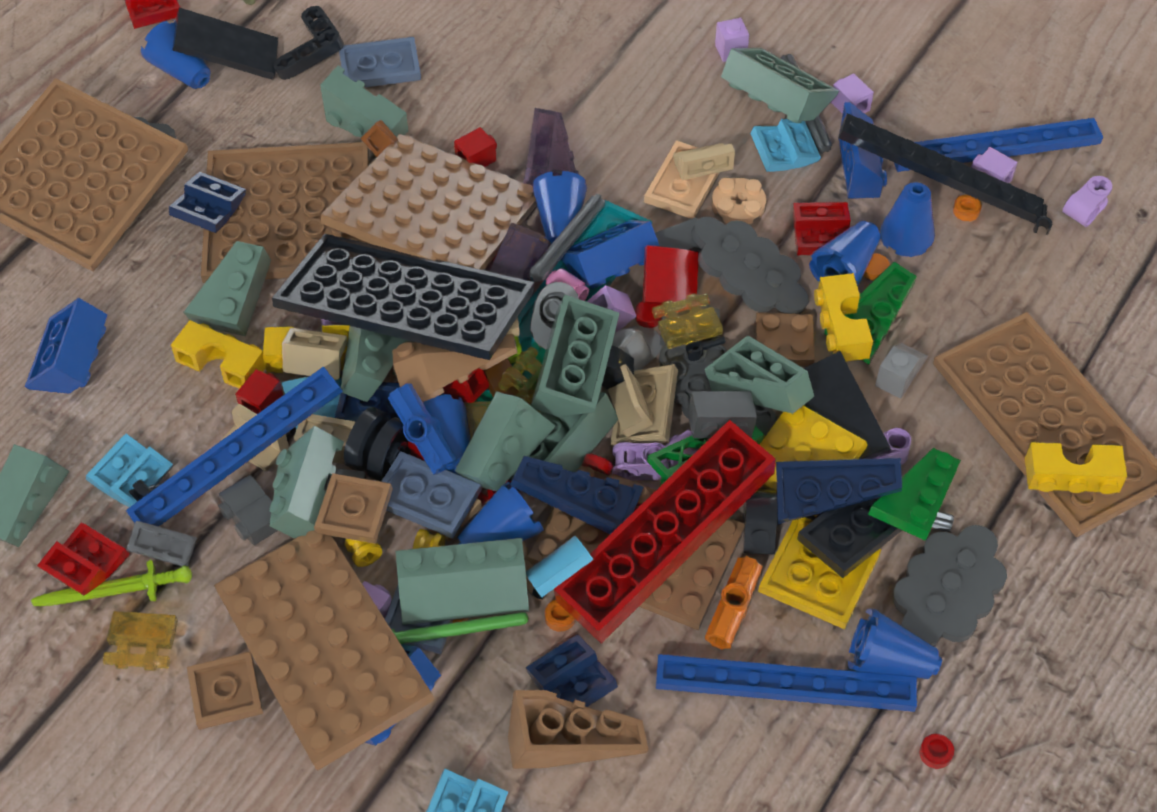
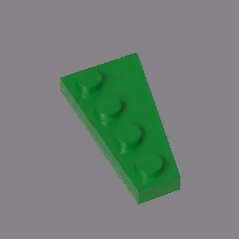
M893 262L860 294L857 313L844 315L854 320L867 318L873 345L870 358L863 359L862 361L870 365L916 281V275L896 262ZM825 329L824 334L826 336L828 335L827 329Z
M932 448L902 477V491L882 496L871 506L868 515L926 541L961 460L946 452Z

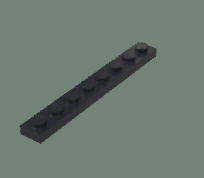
M848 113L845 116L838 136L839 139L1035 224L1037 219L1041 217L1044 199L1035 194L1019 189L1010 183L1003 182L959 161L939 154L934 150L914 143L909 139L866 122L861 118Z

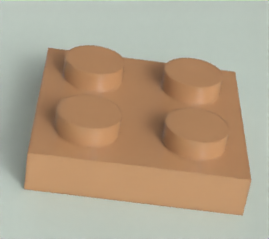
M756 313V340L800 367H807L815 362L813 314Z
M332 473L314 526L316 533L376 544L393 491L392 485L390 483Z
M250 651L187 667L196 725L199 730L263 714L253 658Z

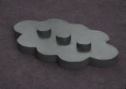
M702 217L696 221L691 230V236L693 241L702 249L698 255V263L706 273L719 277L721 286L727 292L741 295L745 304L758 312H768L774 307L786 314H800L804 311L809 302V297L806 290L797 283L801 277L799 265L790 257L780 255L779 249L773 241L768 238L758 237L756 231L749 224L742 221H731L726 225L712 217Z
M671 341L660 350V366L674 364L678 369L674 403L682 404L683 414L688 419V408L692 391H711L705 368L728 351L723 345L714 346L702 351V356L697 361L688 360V353L690 351H686V342ZM754 404L757 415L755 426L764 434L765 438L776 423L777 417L771 408Z
M971 525L964 528L958 537L948 532H937L927 538L923 553L915 555L909 560L906 569L907 577L902 578L896 583L892 594L896 609L904 614L901 623L902 627L932 646H935L942 637L952 642H963L974 634L978 624L977 619L984 618L991 612L994 605V595L1003 589L1007 579V571L1004 565L994 558L998 548V541L992 531L980 525Z

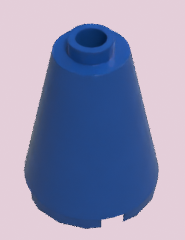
M166 20L155 26L145 37L147 41L145 49L141 46L142 57L148 63L193 89L206 86L210 80L211 71L205 61L172 50L176 20H173L174 23H169Z
M562 171V176H553V172H547L539 175L533 182V192L548 246H551L583 207L587 185L585 178L577 173Z
M913 182L907 184L881 224V241L887 249L889 246L896 250L895 254L906 257L922 255L934 243L935 228L931 191L922 183Z
M860 221L815 250L811 255L812 260L809 263V267L817 281H820V277L854 273L858 287L881 239L878 227L872 222Z
M448 394L440 395L424 401L423 404L429 414L435 416L440 421L441 433L457 458L455 464L447 469V471L459 475L455 472V469L471 441L466 406L459 396L457 400ZM421 423L420 425V431L422 435L425 432V427L423 423Z
M507 481L458 535L457 539L460 542L459 544L522 538V541L538 535L544 529L539 521L535 522L533 520L534 512L514 487H511L510 482Z
M872 608L865 611L870 616L867 620L861 618L854 632L849 652L855 655L854 662L848 660L849 669L857 672L914 676L919 679H929L932 674H938L942 664V657L939 656L937 648L879 611Z

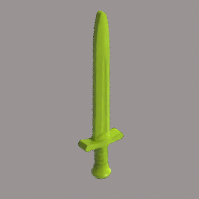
M152 560L146 562L148 567V573L105 581L84 596L69 588L37 596L31 599V603L33 606H52L147 589L150 601H156V586L170 584L171 582L187 584L192 579V571L188 566L183 565L175 571L156 574L155 565Z

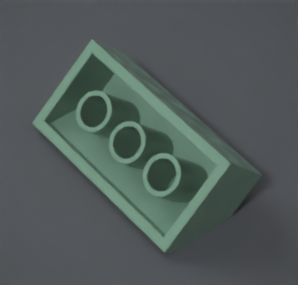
M731 48L721 78L730 82V87L748 92V97L767 103L769 109L783 112L787 115L788 120L795 123L814 120L839 92L834 87L763 48Z
M564 294L554 318L531 406L535 410L557 417L592 413L596 410L619 312Z
M600 392L596 410L592 413L557 417L540 411L539 413L556 427L529 457L562 465L564 470L576 472L581 466L585 455L593 452L595 447L618 421L616 411L607 394ZM515 471L514 474L509 478V480L512 481V479H513V477H514L516 471Z
M522 538L396 551L402 625L529 612Z

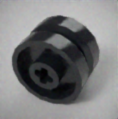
M374 406L367 408L359 416L348 436L343 457L345 465L356 471H367L370 477L381 482L400 451L409 455V441L403 433L404 425L400 418H390L387 412Z

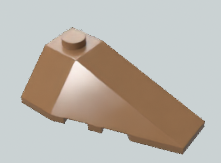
M506 334L490 360L417 342H405L392 350L393 365L400 387L411 383L422 402L443 394L444 390L442 387L455 380L460 384L469 379L468 375L475 369H488L518 353L513 334Z
M515 690L513 693L508 732L513 769L549 768L648 752L643 721L608 709H605L603 712L586 707L585 702L563 700L557 698L556 693L546 690Z

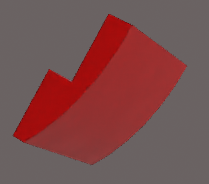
M124 0L134 29L174 19L180 7L178 0Z
M848 202L793 203L797 256L812 255L815 250L850 228L851 218Z
M647 245L644 253L643 303L664 305L681 303L691 308L697 307L699 252Z
M81 522L64 544L56 541L37 566L84 596L113 574L130 553L124 547Z

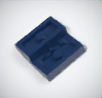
M199 171L184 184V194L169 205V215L217 233L240 205L246 194V189Z
M579 634L526 667L528 674L539 690L556 693L557 698L574 702V700L585 702L586 707H589L618 687L616 679L598 661L596 652Z

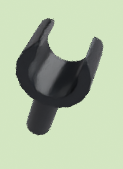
M1043 204L1041 217L1035 223L1034 233H1037L1039 226L1046 228V235L1051 230L1053 224L1051 219L1047 217L1048 206L1046 204Z
M725 337L704 342L696 338L689 339L686 343V351H690L688 353V360H699L702 356V351L726 343Z
M140 479L132 485L134 489H131L129 493L138 502L161 484L148 487Z

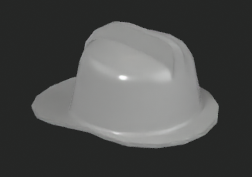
M554 282L545 286L534 303L531 333L536 343L544 349L547 348L554 318L564 294L579 299L573 287L563 282Z
M634 326L617 331L612 342L613 346L622 349L634 358V371L643 369L650 361L657 357L662 348V345H660L661 336L655 330L642 326Z

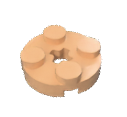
M721 179L712 195L713 212L723 217L725 223L736 220L747 224L753 223L755 218H758L759 215L761 217L765 212L766 194L761 188V183L756 179ZM735 199L743 200L742 204H736Z

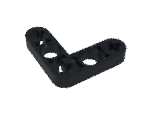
M311 6L303 11L301 18L313 39L282 55L274 62L273 66L279 78L283 80L293 78L343 48L344 42L338 30L320 6Z

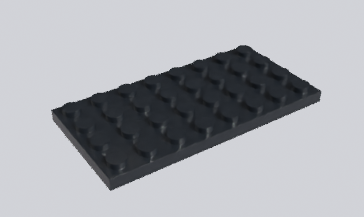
M324 234L272 297L273 307L289 312L490 360L533 294L534 282L437 259L433 261L377 245Z

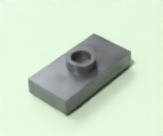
M136 521L126 550L175 565L188 566L197 538Z

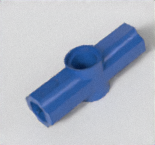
M408 383L391 392L388 400L404 425L403 433L406 439L415 443L433 475L439 474L453 466L457 458L441 433L440 421L435 416L429 414L413 385ZM421 423H423L425 427V432L423 435L420 431Z

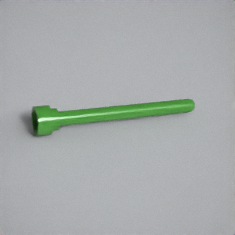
M520 612L395 632V629L391 630L399 643L405 644L525 625L529 617L526 613Z

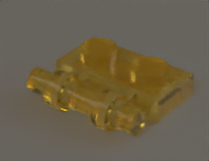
M695 293L687 295L686 299L676 302L668 300L662 302L661 306L652 308L655 319L664 316L666 318L665 320L658 321V327L668 349L723 334V326L714 308L701 309V306L710 304L707 293L698 296ZM686 310H690L691 312L680 316H677L676 314Z
M529 347L526 351L521 352L515 359L516 363L513 367H508L503 372L502 379L498 383L499 388L503 391H507L511 386L517 388L519 391L515 396L522 398L530 406L542 366L536 359L538 351L534 347ZM528 370L532 376L527 379L522 375L524 371Z
M113 611L106 640L109 645L118 647L116 652L104 653V665H115L116 669H127L128 666L144 667L145 671H156L157 668L168 669L170 657L158 655L159 648L172 649L178 624L176 615ZM131 647H145L146 651L145 654L130 653Z

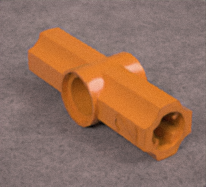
M747 556L743 558L738 557L727 585L722 590L721 599L705 635V640L713 647L721 650L731 649L742 619L747 614L749 602L763 570V566L756 559ZM735 600L740 602V604L732 605L728 601Z

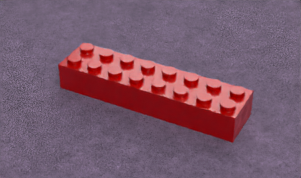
M729 420L590 553L594 560L554 588L557 603L602 644L775 473L776 458Z

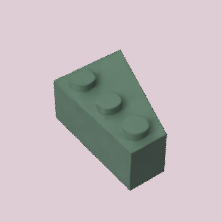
M339 65L320 84L326 122L332 126L342 128L357 137H362L379 120H382L396 137L399 134L405 135L409 131L407 113L381 94L377 96L371 94L364 89L365 83L359 79L357 82H354L343 74L345 69Z
M236 241L183 312L188 319L198 324H206L212 329L246 336L271 263V258L264 247Z
M350 326L341 384L342 393L368 402L393 366L392 350L408 340Z
M746 336L705 368L711 391H751L755 405L793 414L814 397L807 370L750 336Z
M496 392L455 472L464 478L481 484L483 488L497 492L517 470L523 456L529 457L556 426L522 398Z
M314 426L288 449H283L279 453L276 460V465H278L277 475L273 482L274 496L269 508L271 512L270 527L294 539L299 536H305L309 531L315 530L314 526L326 493L324 487L328 475L335 474L336 466L332 465L335 452L342 450L344 441Z
M14 444L0 473V540L19 547L70 471L45 455Z

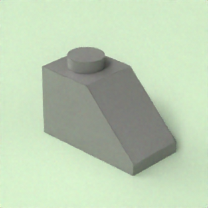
M903 343L893 346L880 365L875 386L901 399L928 356Z

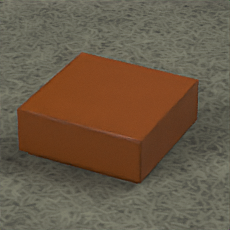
M382 120L376 122L361 137V140L376 157L389 144H394L398 141Z

